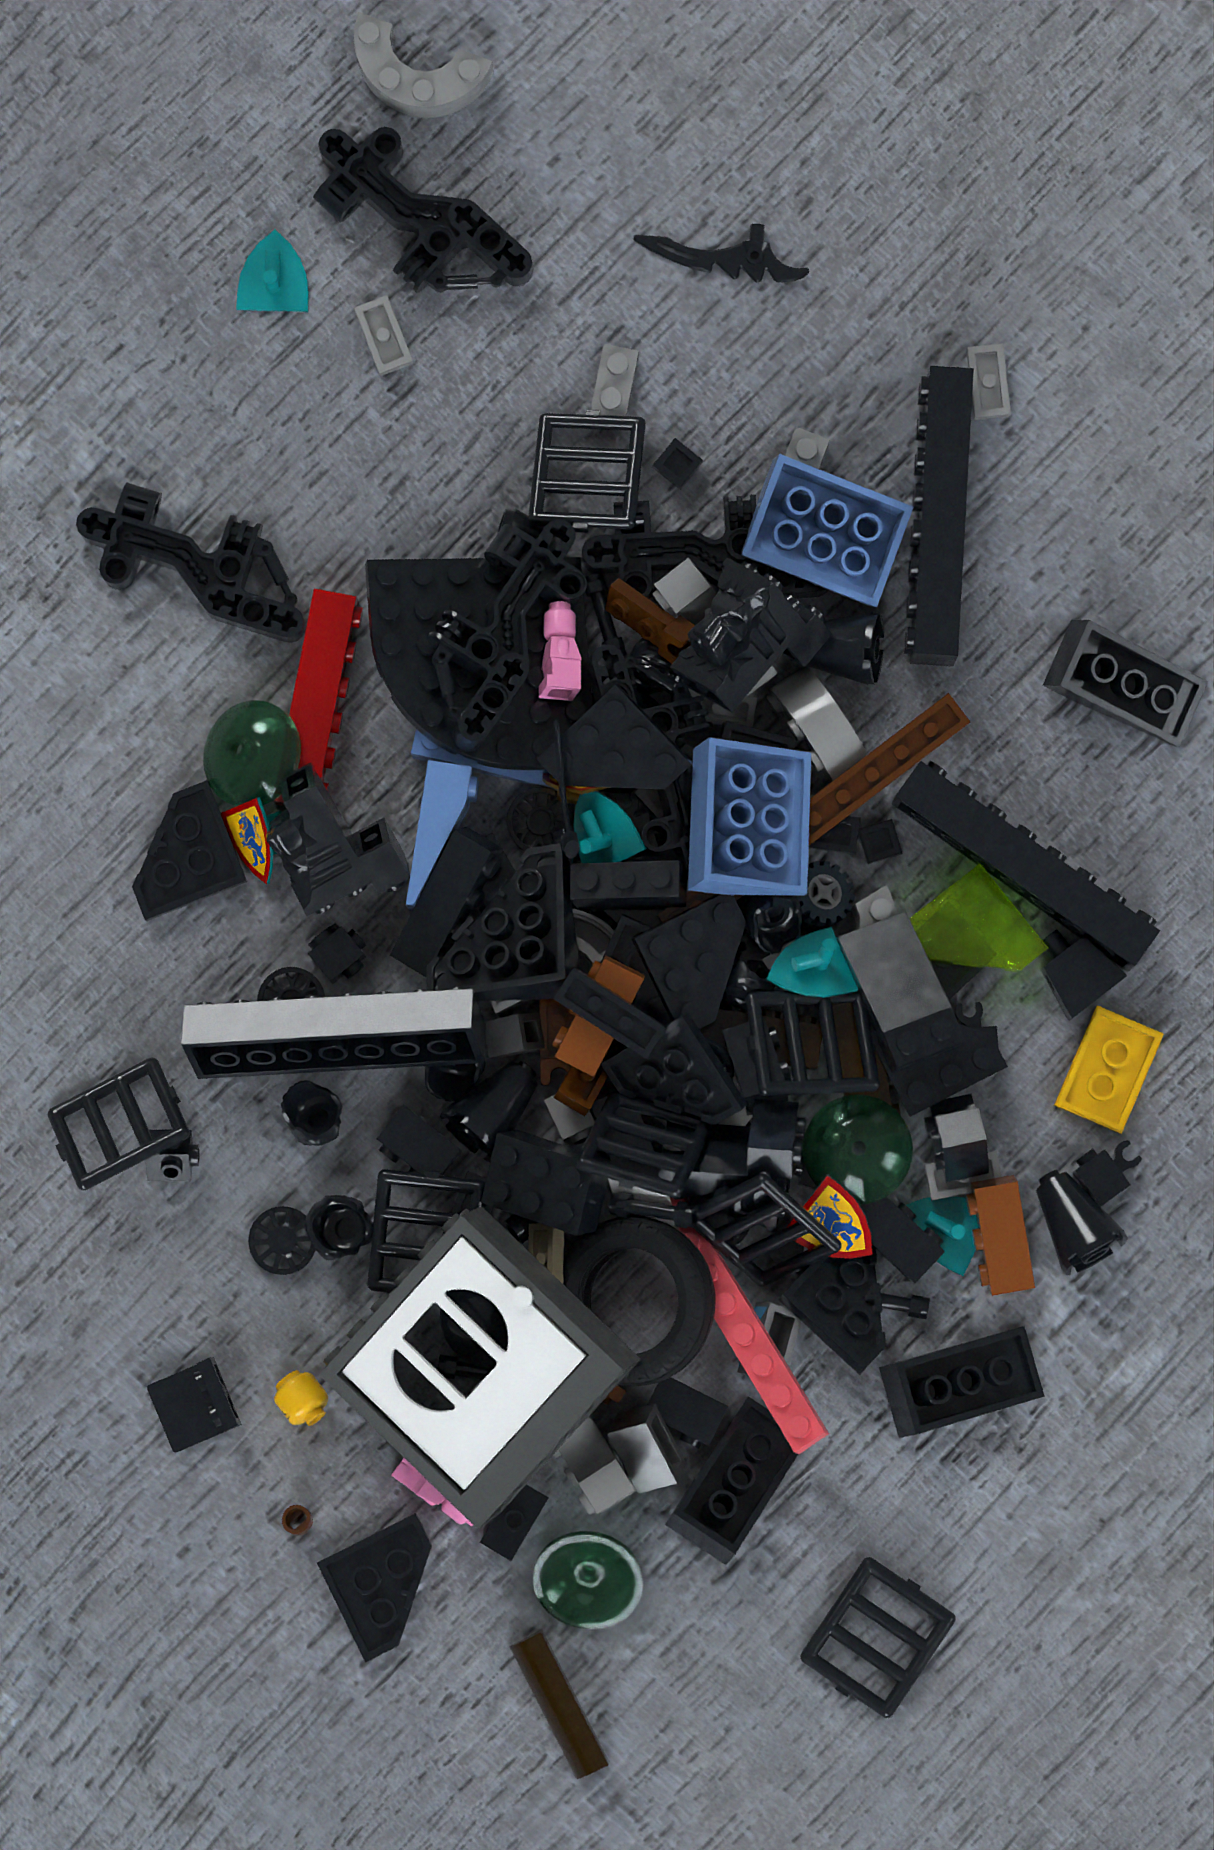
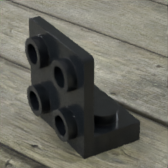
M214 1357L200 1361L192 1367L147 1386L148 1393L172 1451L175 1453L242 1425Z

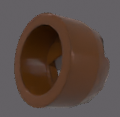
M301 1505L288 1507L282 1515L283 1527L293 1535H303L312 1527V1514ZM306 1515L307 1519L293 1529L292 1525Z

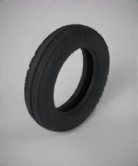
M631 1216L628 1219L615 1218L597 1225L595 1232L584 1234L572 1246L563 1260V1285L592 1312L591 1292L594 1280L602 1266L614 1255L628 1249H640L657 1257L668 1268L675 1281L678 1293V1310L674 1324L667 1336L658 1345L645 1352L635 1353L641 1358L640 1361L619 1383L625 1386H644L661 1382L679 1373L700 1352L708 1338L714 1319L715 1290L713 1279L704 1257L687 1236L675 1227L657 1219ZM562 1330V1332L565 1335H567L587 1355L580 1362L581 1364L589 1356V1354L586 1353L564 1330Z

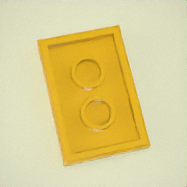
M1096 1005L1053 1106L1118 1134H1122L1164 1033Z

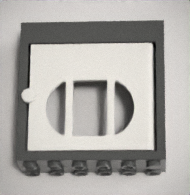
M482 1206L472 1211L465 1209L460 1215L456 1213L444 1224L442 1230L445 1234L436 1241L431 1240L420 1251L418 1257L421 1261L412 1268L407 1267L395 1279L394 1283L398 1287L388 1295L384 1293L371 1306L370 1309L374 1314L370 1315L365 1321L361 1319L347 1333L350 1340L341 1348L337 1346L328 1354L323 1361L327 1366L319 1374L477 1529H480L496 1518L641 1359ZM464 1236L468 1238L490 1261H492L518 1287L516 1288L494 1265H492L470 1242H468L464 1238ZM454 1289L471 1290L493 1302L501 1312L507 1326V1351L503 1350L447 1296L446 1292ZM532 1302H534L538 1307H540L562 1330H564L586 1353L589 1354V1356L581 1364L580 1362L587 1355ZM433 1303H437L497 1361L494 1369L468 1397H464L405 1340V1334ZM397 1349L455 1405V1409L446 1411L431 1410L410 1399L400 1387L395 1375L393 1364L394 1350ZM579 1365V1367L570 1375V1373ZM569 1376V1378L560 1386V1384ZM559 1387V1389L550 1397V1395ZM549 1398V1400L540 1408V1406ZM539 1409V1411L530 1419V1417ZM500 1452V1454L491 1462V1460ZM490 1463V1465L481 1473V1471Z

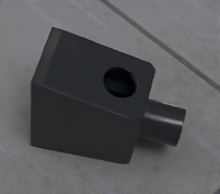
M1056 929L1040 942L1053 959L1041 969V972L1069 1021L1127 976L1124 971L1084 936L1070 946Z

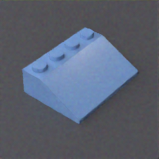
M779 454L772 461L762 487L741 556L870 607L877 608L914 507Z
M710 737L693 749L688 890L721 895L807 894L811 752Z

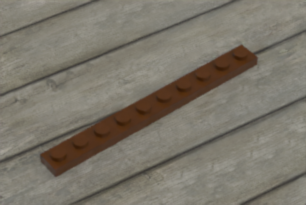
M949 693L810 798L809 845L971 722ZM689 890L686 895V907H668L657 916L662 922H665L717 894ZM733 895V896H734L735 900L737 901L738 899H740V898H741L742 896H744V895Z

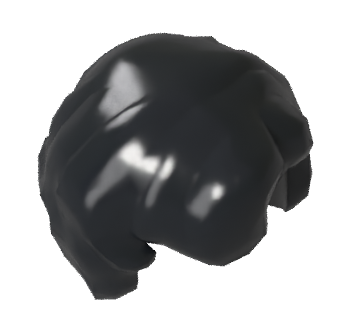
M346 1195L325 1196L322 1200L316 1202L305 1216L308 1238L316 1251L325 1260H335L336 1258L340 1259L348 1255H356L361 1246L369 1244L372 1240L373 1221L364 1210L362 1201Z

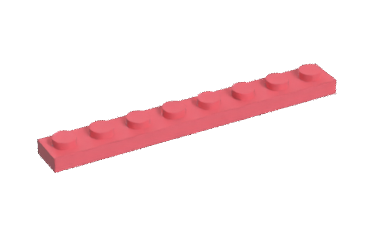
M670 1198L672 1206H676L679 1201L689 1202L687 1198L680 1200ZM678 1227L679 1231L687 1236L698 1248L709 1267L715 1290L714 1320L793 1451L801 1454L826 1437L829 1432L719 1251L692 1227Z

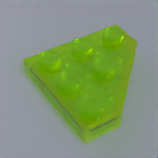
M980 863L909 918L929 961L937 960L953 962L956 965L979 968L991 967L1004 969V971L1020 972L1048 949L1047 945Z

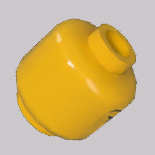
M295 1370L276 1384L275 1404L292 1425H300L306 1422L308 1426H312L325 1416L326 1412L323 1409L329 1397L312 1373H300L299 1370Z

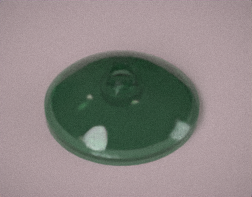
M250 700L229 708L212 726L204 746V772L210 787L218 797L235 806L260 797L262 805L274 801L282 794L279 779L298 769L301 756L299 732L292 718L283 709L272 703ZM240 744H241V745H242V749H241L240 753L237 754V749H238V747H239Z
M847 1095L823 1106L810 1121L803 1140L804 1164L814 1184L818 1187L825 1177L829 1175L842 1185L857 1200L859 1205L879 1201L894 1192L905 1179L912 1162L913 1144L906 1122L891 1105L868 1095ZM862 1142L866 1147L865 1153L860 1156L855 1155L852 1152L853 1143Z
M577 1531L554 1539L541 1551L534 1566L533 1587L542 1607L558 1621L580 1629H602L621 1622L636 1608L642 1595L643 1573L634 1553L621 1541L599 1532ZM585 1565H592L596 1568L589 1569Z

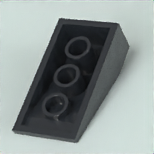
M1071 620L1043 686L1076 703L1175 747H1180L1208 681L1091 620Z
M906 911L837 938L892 1073L962 1046L966 1040L955 1013Z
M1025 1326L879 1367L899 1438L917 1435L1045 1397Z
M749 1396L747 1397L665 1524L725 1565L735 1556L798 1456L767 1408Z

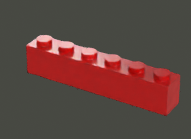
M315 588L313 590L272 800L275 805L285 806L279 779L310 762L327 791H329V783H324L326 768L332 769L334 765L336 748L331 747L333 733H340L343 713L337 711L340 698L346 699L349 689L350 678L344 677L347 663L353 664L357 643L351 642L353 629H360L363 616V607L358 606L357 596Z

